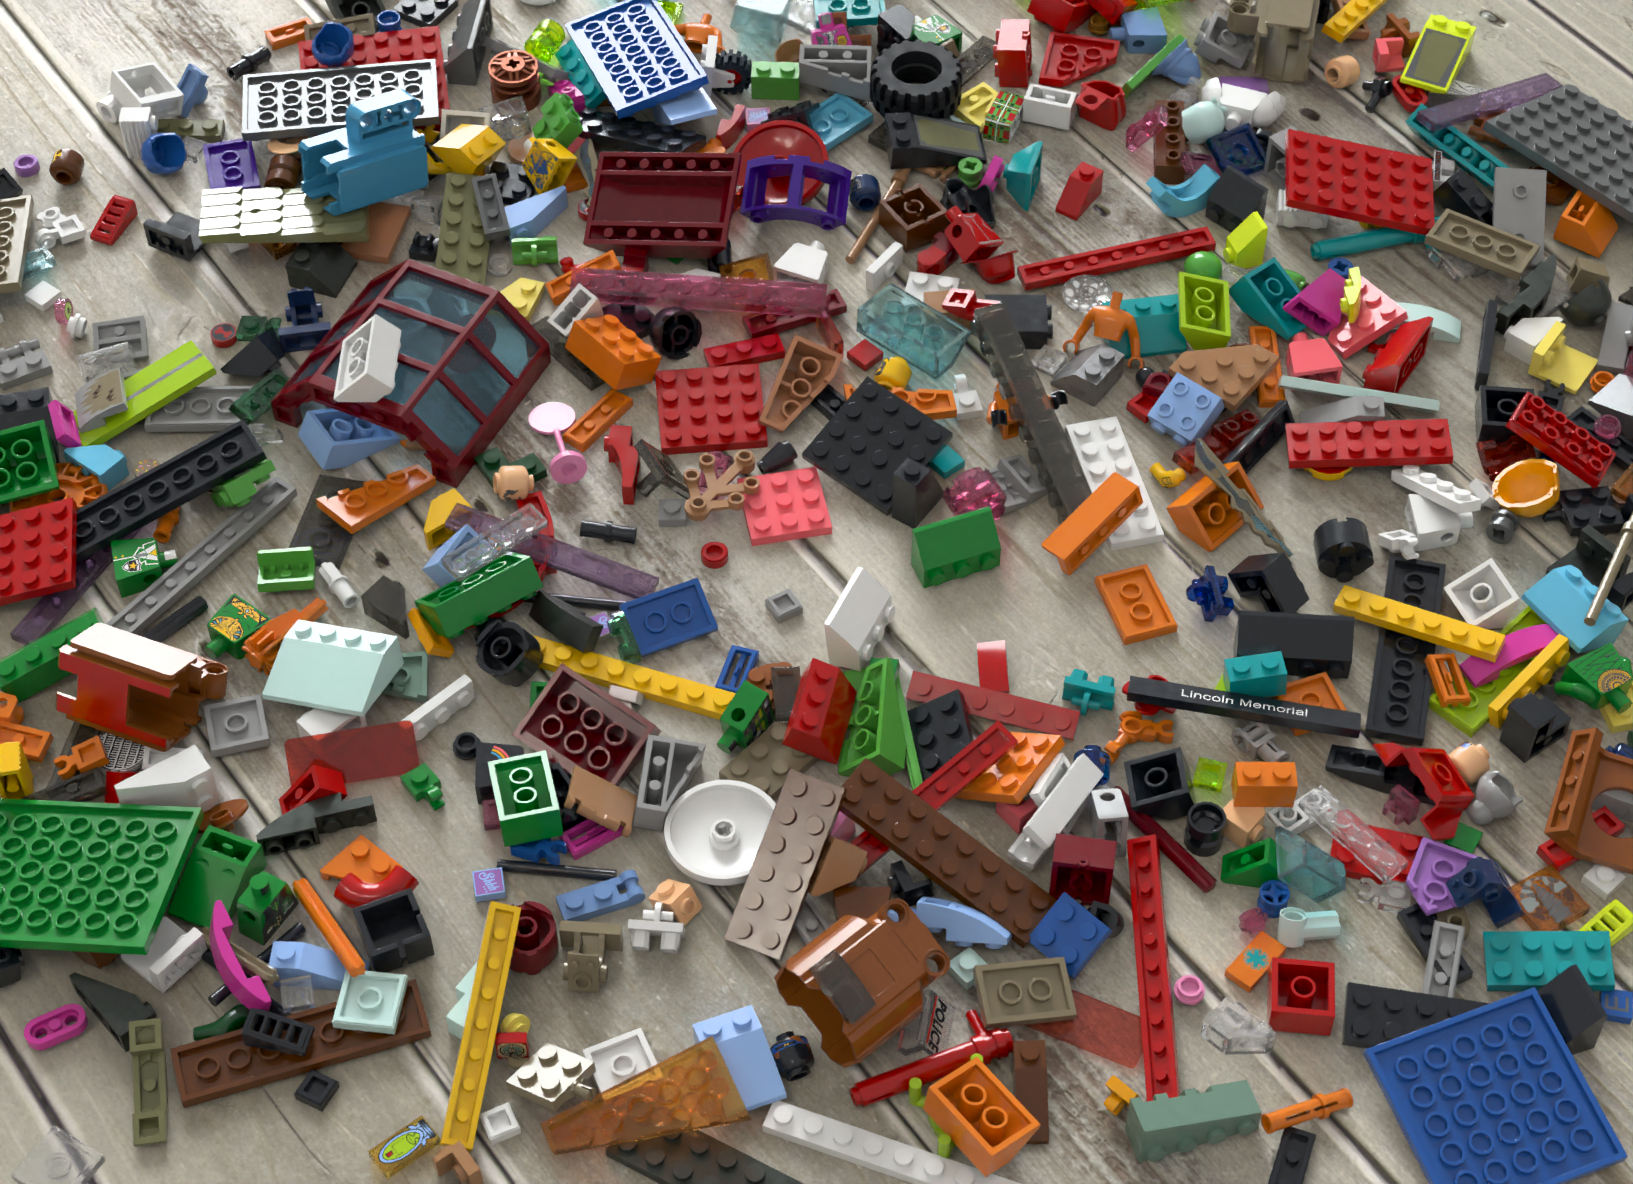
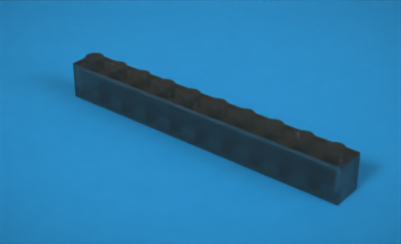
M1005 302L975 309L974 318L971 321L972 333L974 336H978L980 340L981 353L983 357H987L989 360L991 375L998 380L1000 395L1003 400H1007L1009 415L1012 421H1016L1019 427L1020 440L1022 443H1026L1029 449V460L1038 469L1039 482L1042 487L1045 486L1047 489L1049 504L1052 509H1056L1060 526L1092 494L1091 489Z

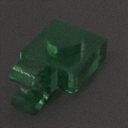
M242 316L236 332L238 341L251 342L256 336L271 327L276 331L279 338L278 328H280L282 319L273 317L268 320L267 316Z

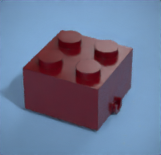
M1056 833L1049 894L1058 900L1066 892L1074 900L1080 899L1082 906H1092L1093 900L1109 905L1117 841Z

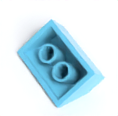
M1572 565L1553 569L1521 597L1557 634L1568 638L1569 645L1578 654L1598 649L1608 643L1613 645L1629 621L1621 612V609L1606 598L1595 625H1586L1584 619L1598 587L1592 585L1582 575V572Z

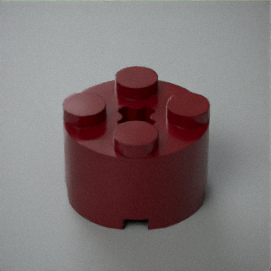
M524 901V904L516 906L521 908L509 968L516 972L537 975L557 955L559 947L557 928L553 915L546 906L534 901Z

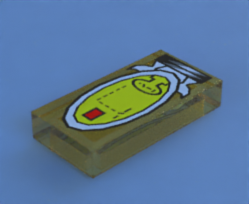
M421 1115L369 1150V1157L383 1175L389 1179L440 1144V1137Z

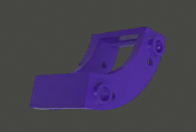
M775 155L749 160L747 161L740 214L758 224L772 220H795L819 226L824 230H833L846 224L852 171L824 160L823 164L811 162L810 157L789 155L788 159H776ZM778 176H790L787 205H764L767 179ZM805 177L829 184L826 212L801 206Z

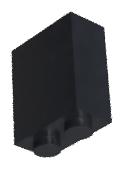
M984 294V299L1001 301L1002 310L994 325H984L985 349L1047 350L1048 339L1053 337V324L1048 323V320L1051 321L1052 307L1047 305L1046 295Z

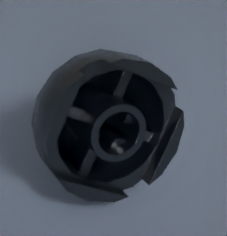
M676 306L662 309L655 314L649 327V337L653 347L665 357L675 360L690 355L687 352L693 346H698L702 335L701 322L695 317L694 313Z

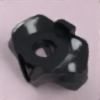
M960 178L946 180L940 203L947 210L957 206L963 214L970 213V208H972L993 229L996 225V220L993 212V196L990 187L985 184L976 190H972Z

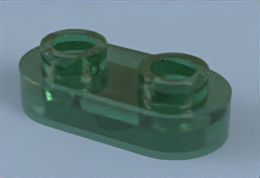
M623 610L610 613V620H607V626L610 634L618 639L620 645L617 646L621 660L632 664L641 662V653Z

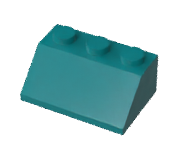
M1178 294L1121 301L1120 309L1133 315L1140 336V357L1187 351L1186 338L1179 330ZM1111 301L1102 302V306H1110ZM1127 330L1122 335L1120 342L1104 338L1107 346L1125 354L1124 359L1131 358V347Z

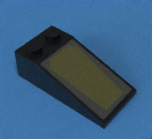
M912 112L886 113L883 135L890 169L958 166L962 159L968 157L979 159L982 164H987V157L978 125Z

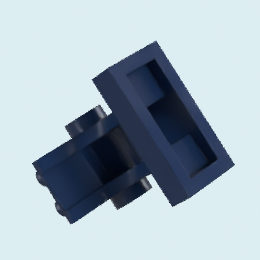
M304 287V290L292 288L291 291L287 292L289 306L285 307L287 322L292 321V326L278 328L279 340L284 353L314 350L331 329L330 322L319 323V318H323V309L321 302H316L313 288Z
M1475 857L1469 860L1466 867L1446 883L1458 909L1481 899L1497 928L1525 915L1500 865L1496 861L1492 862L1482 857Z

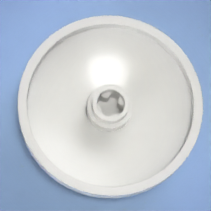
M715 780L691 788L674 802L665 820V846L670 859L680 871L702 883L728 886L746 882L776 803L761 789L736 780Z

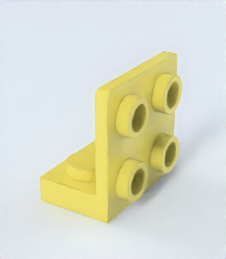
M1556 321L1534 350L1528 374L1545 382L1549 379L1551 380L1550 384L1559 388L1560 384L1564 383L1565 391L1576 394L1597 366L1598 360L1564 345L1566 336L1563 334L1566 325Z

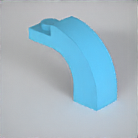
M1203 164L1190 179L1182 184L1168 186L1154 176L1146 184L1152 190L1150 192L1152 201L1165 215L1170 217H1186L1206 208L1207 199L1220 176L1209 166Z

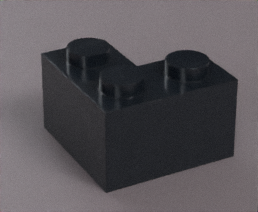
M1284 552L1248 556L1228 573L1239 596H1258L1266 612L1294 613L1310 599L1303 583L1297 577L1291 561Z
M1530 692L1523 698L1518 697L1509 704L1507 708L1508 714L1502 724L1503 730L1499 741L1525 763L1564 737L1571 718L1547 696L1539 700Z

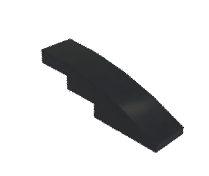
M1332 744L1325 766L1326 771L1385 794L1436 805L1426 795L1424 785L1411 772L1409 764L1386 767L1376 751Z

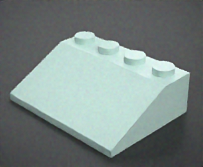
M298 620L283 638L262 697L267 700L363 717L404 664L398 637Z

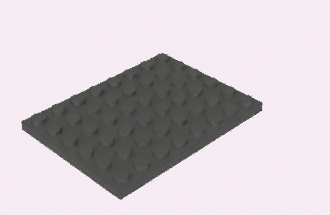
M1567 84L1485 122L1483 130L1633 224V121L1618 115L1616 110L1600 104L1596 98L1582 93L1578 87Z

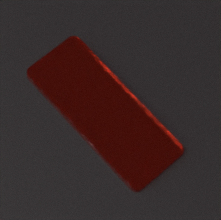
M410 720L290 738L284 744L291 786L313 764L341 772L344 784L401 775L420 765L414 726Z
M1073 989L1071 990L1077 1012L1075 1019L1024 1025L1128 1068H1135L1143 1053L1140 1016Z

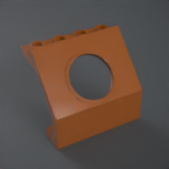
M1597 727L1572 731L1544 834L1573 857L1633 875V837L1617 838L1605 833L1597 826L1592 816V803L1600 794L1610 790H1623L1633 794V759L1611 753L1601 747L1604 733Z

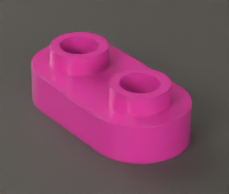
M994 155L978 188L986 184L992 192L994 191L998 183L994 178L999 179L1005 167L1002 164V158Z
M67 1004L29 1021L24 1028V1037L32 1049L45 1050L80 1035L88 1025V1018L80 1005ZM76 1021L73 1025L68 1026L69 1023ZM46 1034L45 1037L39 1038V1036Z

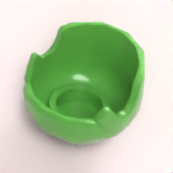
M1200 251L1191 254L1184 262L1185 273L1222 280L1221 260L1211 252Z

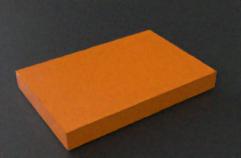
M1147 564L1095 577L1094 583L1124 645L1177 632L1178 625Z

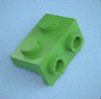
M312 547L257 551L259 564L257 586L259 593L315 589L316 564Z

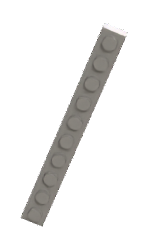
M276 476L252 497V501L241 506L106 625L139 635L297 496L296 488Z

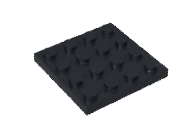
M867 376L803 451L802 458L888 516L892 511L893 474L907 458L929 467L953 438V433Z

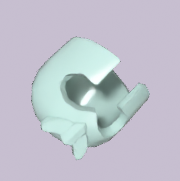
M1213 97L1211 102L1202 101L1182 111V127L1185 136L1194 144H1201L1217 138L1224 129L1225 118L1223 112H1226L1227 108L1222 106L1220 101L1216 100V97Z

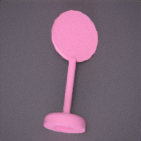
M558 402L538 405L529 414V425L538 433L554 434L560 451L550 462L549 470L552 478L561 484H572L579 481L587 472V463L584 456L579 452L566 451L561 436L562 432L567 431L575 423L574 410L570 406Z

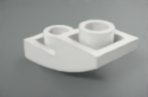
M1312 789L1294 801L1293 807H1276L1267 813V817L1285 837L1307 830L1333 815V809L1315 789Z

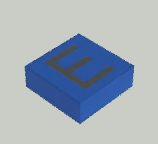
M1616 989L1614 991H1600L1599 1002L1608 1015L1606 1021L1631 1024L1633 1019V992Z

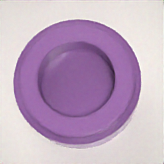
M24 154L15 159L14 168L17 175L31 177L39 172L40 164L36 156Z

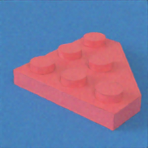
M1361 276V306L1358 317L1354 323H1349L1346 313L1342 314L1339 325L1330 331L1328 337L1329 346L1345 360L1407 320V312Z

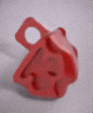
M1093 80L1081 84L1080 95L1075 100V103L1078 105L1079 116L1105 130L1114 131L1119 122H1122L1125 118L1127 111L1125 93L1122 88L1109 81Z

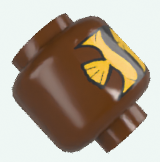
M60 149L53 155L49 168L50 175L59 184H75L81 178L85 165L84 158L75 150Z

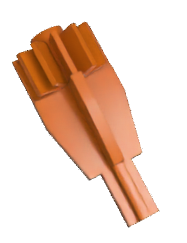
M317 597L300 612L294 608L269 620L244 642L245 645L242 649L248 652L244 657L248 658L251 666L258 668L259 673L264 670L268 676L284 636L298 620L316 621L328 610V607L325 605L327 602Z

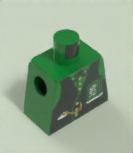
M262 871L251 878L249 887L238 898L236 903L239 933L263 946L268 942L299 904L285 881L266 871Z

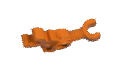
M1125 711L1119 716L1121 723L1117 738L1114 741H1109L1104 750L1110 755L1112 765L1118 759L1127 743L1131 745L1139 740L1154 742L1155 739L1164 744L1172 743L1174 733H1167L1165 731H1172L1173 721L1165 719L1159 723H1154L1152 720H1142V715L1138 711Z

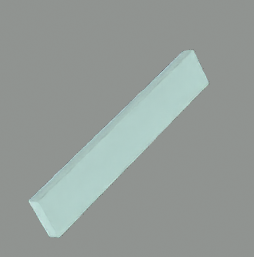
M1285 375L1279 378L1277 388L1344 399L1354 396L1383 397L1384 405L1430 413L1439 411L1440 405L1439 400Z

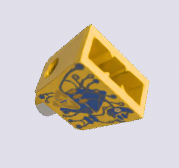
M531 137L524 143V148L528 151V154L523 162V169L538 194L563 186L577 161V157L554 139H536Z

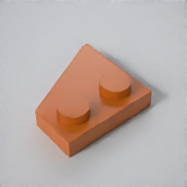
M361 834L320 869L319 872L321 878L328 881L331 877L343 879L347 874L353 873L367 883H377L382 881L395 865L402 868L403 866Z

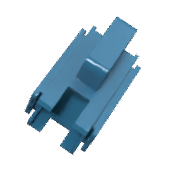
M403 89L360 100L350 104L347 108L345 128L302 140L298 144V150L302 156L304 180L301 182L302 191L313 200L327 195L334 197L338 201L329 203V206L323 208L332 215L337 216L427 187L428 166L427 148L424 146L425 134H419L414 131L412 119L416 118L421 111L420 101Z

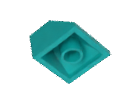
M1037 141L1013 154L1010 164H1005L1003 178L1006 179V190L1021 208L1029 211L1041 178L1042 141Z

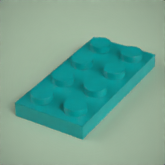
M1483 931L1482 940L1487 991H1525L1533 987L1538 991L1568 967L1575 964L1592 991H1614L1615 989L1609 931Z

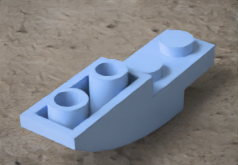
M922 896L917 902V908L910 907L930 932H942L943 929H946V941H955L956 946L968 947L972 946L973 943H984L986 948L1000 949L1012 939L1011 932L998 922L976 909L957 902ZM889 909L887 911L888 917L892 921L898 922V914L894 910Z

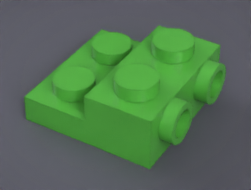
M555 92L541 107L544 117L532 129L536 139H554L567 149L583 132L584 129L580 123V116L575 111L574 103L568 95L564 93L561 95Z
M264 460L214 487L211 498L218 508L236 505L241 507L252 501L251 496L257 493L253 483L258 485L271 478L269 473L276 470L272 461Z

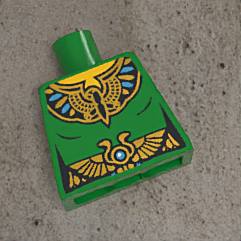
M234 593L208 622L207 628L211 642L204 649L214 660L224 652H227L236 659H243L244 655L248 653L242 649L245 645L244 642L271 618Z

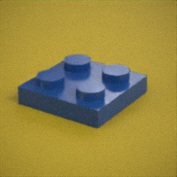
M1064 892L1032 931L1029 942L1048 958L1064 957L1068 975L1075 979L1113 931Z

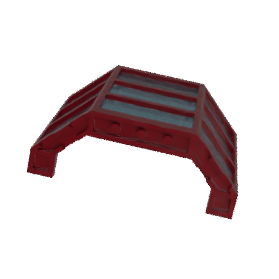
M408 259L370 280L271 401L274 419L298 428L303 422L300 405L305 402L314 401L403 434L411 443L416 440L426 450L423 455L431 462L432 474L436 477V481L457 488L475 465L474 457L484 453L551 363L549 343L500 291ZM377 314L401 330V347L398 351V367L394 378L395 387L389 395H385L377 402H337L333 398L343 340Z

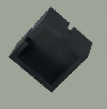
M411 888L353 908L358 932L375 972L387 973L403 967L402 961L404 960L411 964L435 955L430 932L420 913V908Z

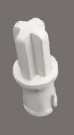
M332 562L322 563L319 573L329 585V591L336 594L345 608L354 607L359 602V596L349 585V579L342 575Z

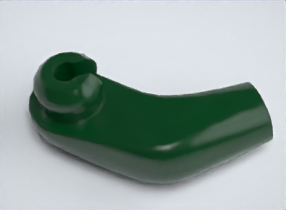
M243 1004L234 1006L218 1020L195 1027L193 1029L194 1040H203L238 1030L241 1026L244 1027L250 1010Z

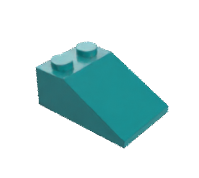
M1275 257L1244 275L1229 288L1230 296L1244 313L1269 327L1286 340L1308 327L1283 310L1284 305L1301 291Z

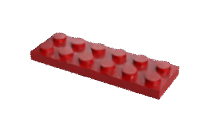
M1448 419L1285 423L1289 469L1453 464V450Z

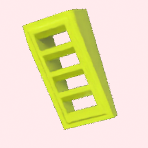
M1615 899L1578 931H1609L1612 947L1633 931V913ZM1606 922L1615 931L1612 932L1604 923Z

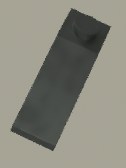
M75 972L69 975L75 992L125 1052L130 1050L129 1022L157 1017L153 1007L147 1001L142 1003L133 993Z

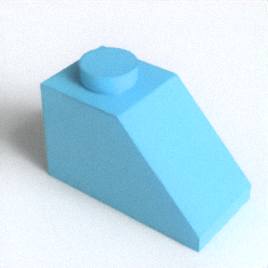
M106 444L73 447L63 451L67 463H73L74 466L78 467L82 466L81 470L85 476H89L91 473L96 475L100 483L106 484L108 491L129 475L125 455L119 450H113Z

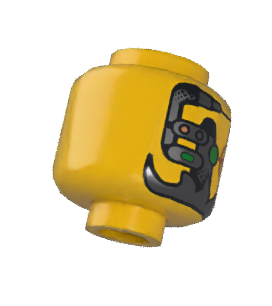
M898 356L894 358L887 357L881 361L875 373L874 381L887 390H893V387H902L905 390L911 379L912 371L905 359Z

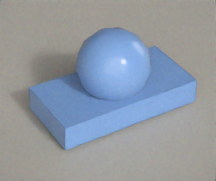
M190 63L177 85L178 89L184 94L182 114L180 116L186 118L193 106L202 104L208 96L205 83L209 76L196 65Z

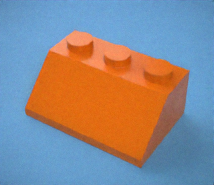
M1240 462L1223 464L1230 471L1226 475L1238 489H1245L1260 510L1263 509L1264 505ZM1216 467L1210 471L1232 493L1237 506L1252 518L1253 516L1247 502L1241 501L1235 495ZM1206 475L1166 508L1178 530L1208 552L1213 551L1245 524L1243 523L1241 513L1230 507L1231 497Z
M975 1057L929 1086L923 1107L925 1112L951 1137L956 1146L985 1177L1009 1163L1041 1125L978 1057Z

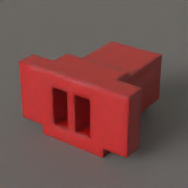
M1371 342L1368 346V352L1376 354L1379 348L1384 349L1385 344L1378 345Z

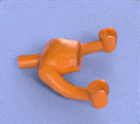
M708 13L703 15L700 23H684L674 26L680 36L685 37L684 42L693 53H702V45L708 44V35L718 36L716 52L721 54V51L725 50L722 46V33L718 28L709 25L712 16Z
M1113 291L1110 306L1092 307L1080 324L1074 337L1064 342L1063 351L1066 352L1068 344L1072 342L1075 345L1074 354H1076L1080 350V342L1093 323L1094 336L1120 342L1122 335L1127 330L1131 347V358L1128 360V367L1131 368L1133 360L1138 359L1140 361L1139 369L1143 368L1145 361L1140 357V336L1133 315L1120 309L1123 293Z

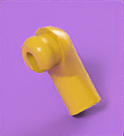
M1157 462L1149 469L1155 479L1165 488L1177 487L1181 484L1180 482L1186 480V474L1181 468H1176L1174 471H1166Z

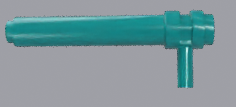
M1434 216L1435 223L1440 218V216ZM1383 227L1315 241L1310 246V253L1313 259L1321 261L1410 242L1413 244L1424 242L1425 244L1426 235ZM1425 244L1432 261H1440L1442 256L1439 250Z

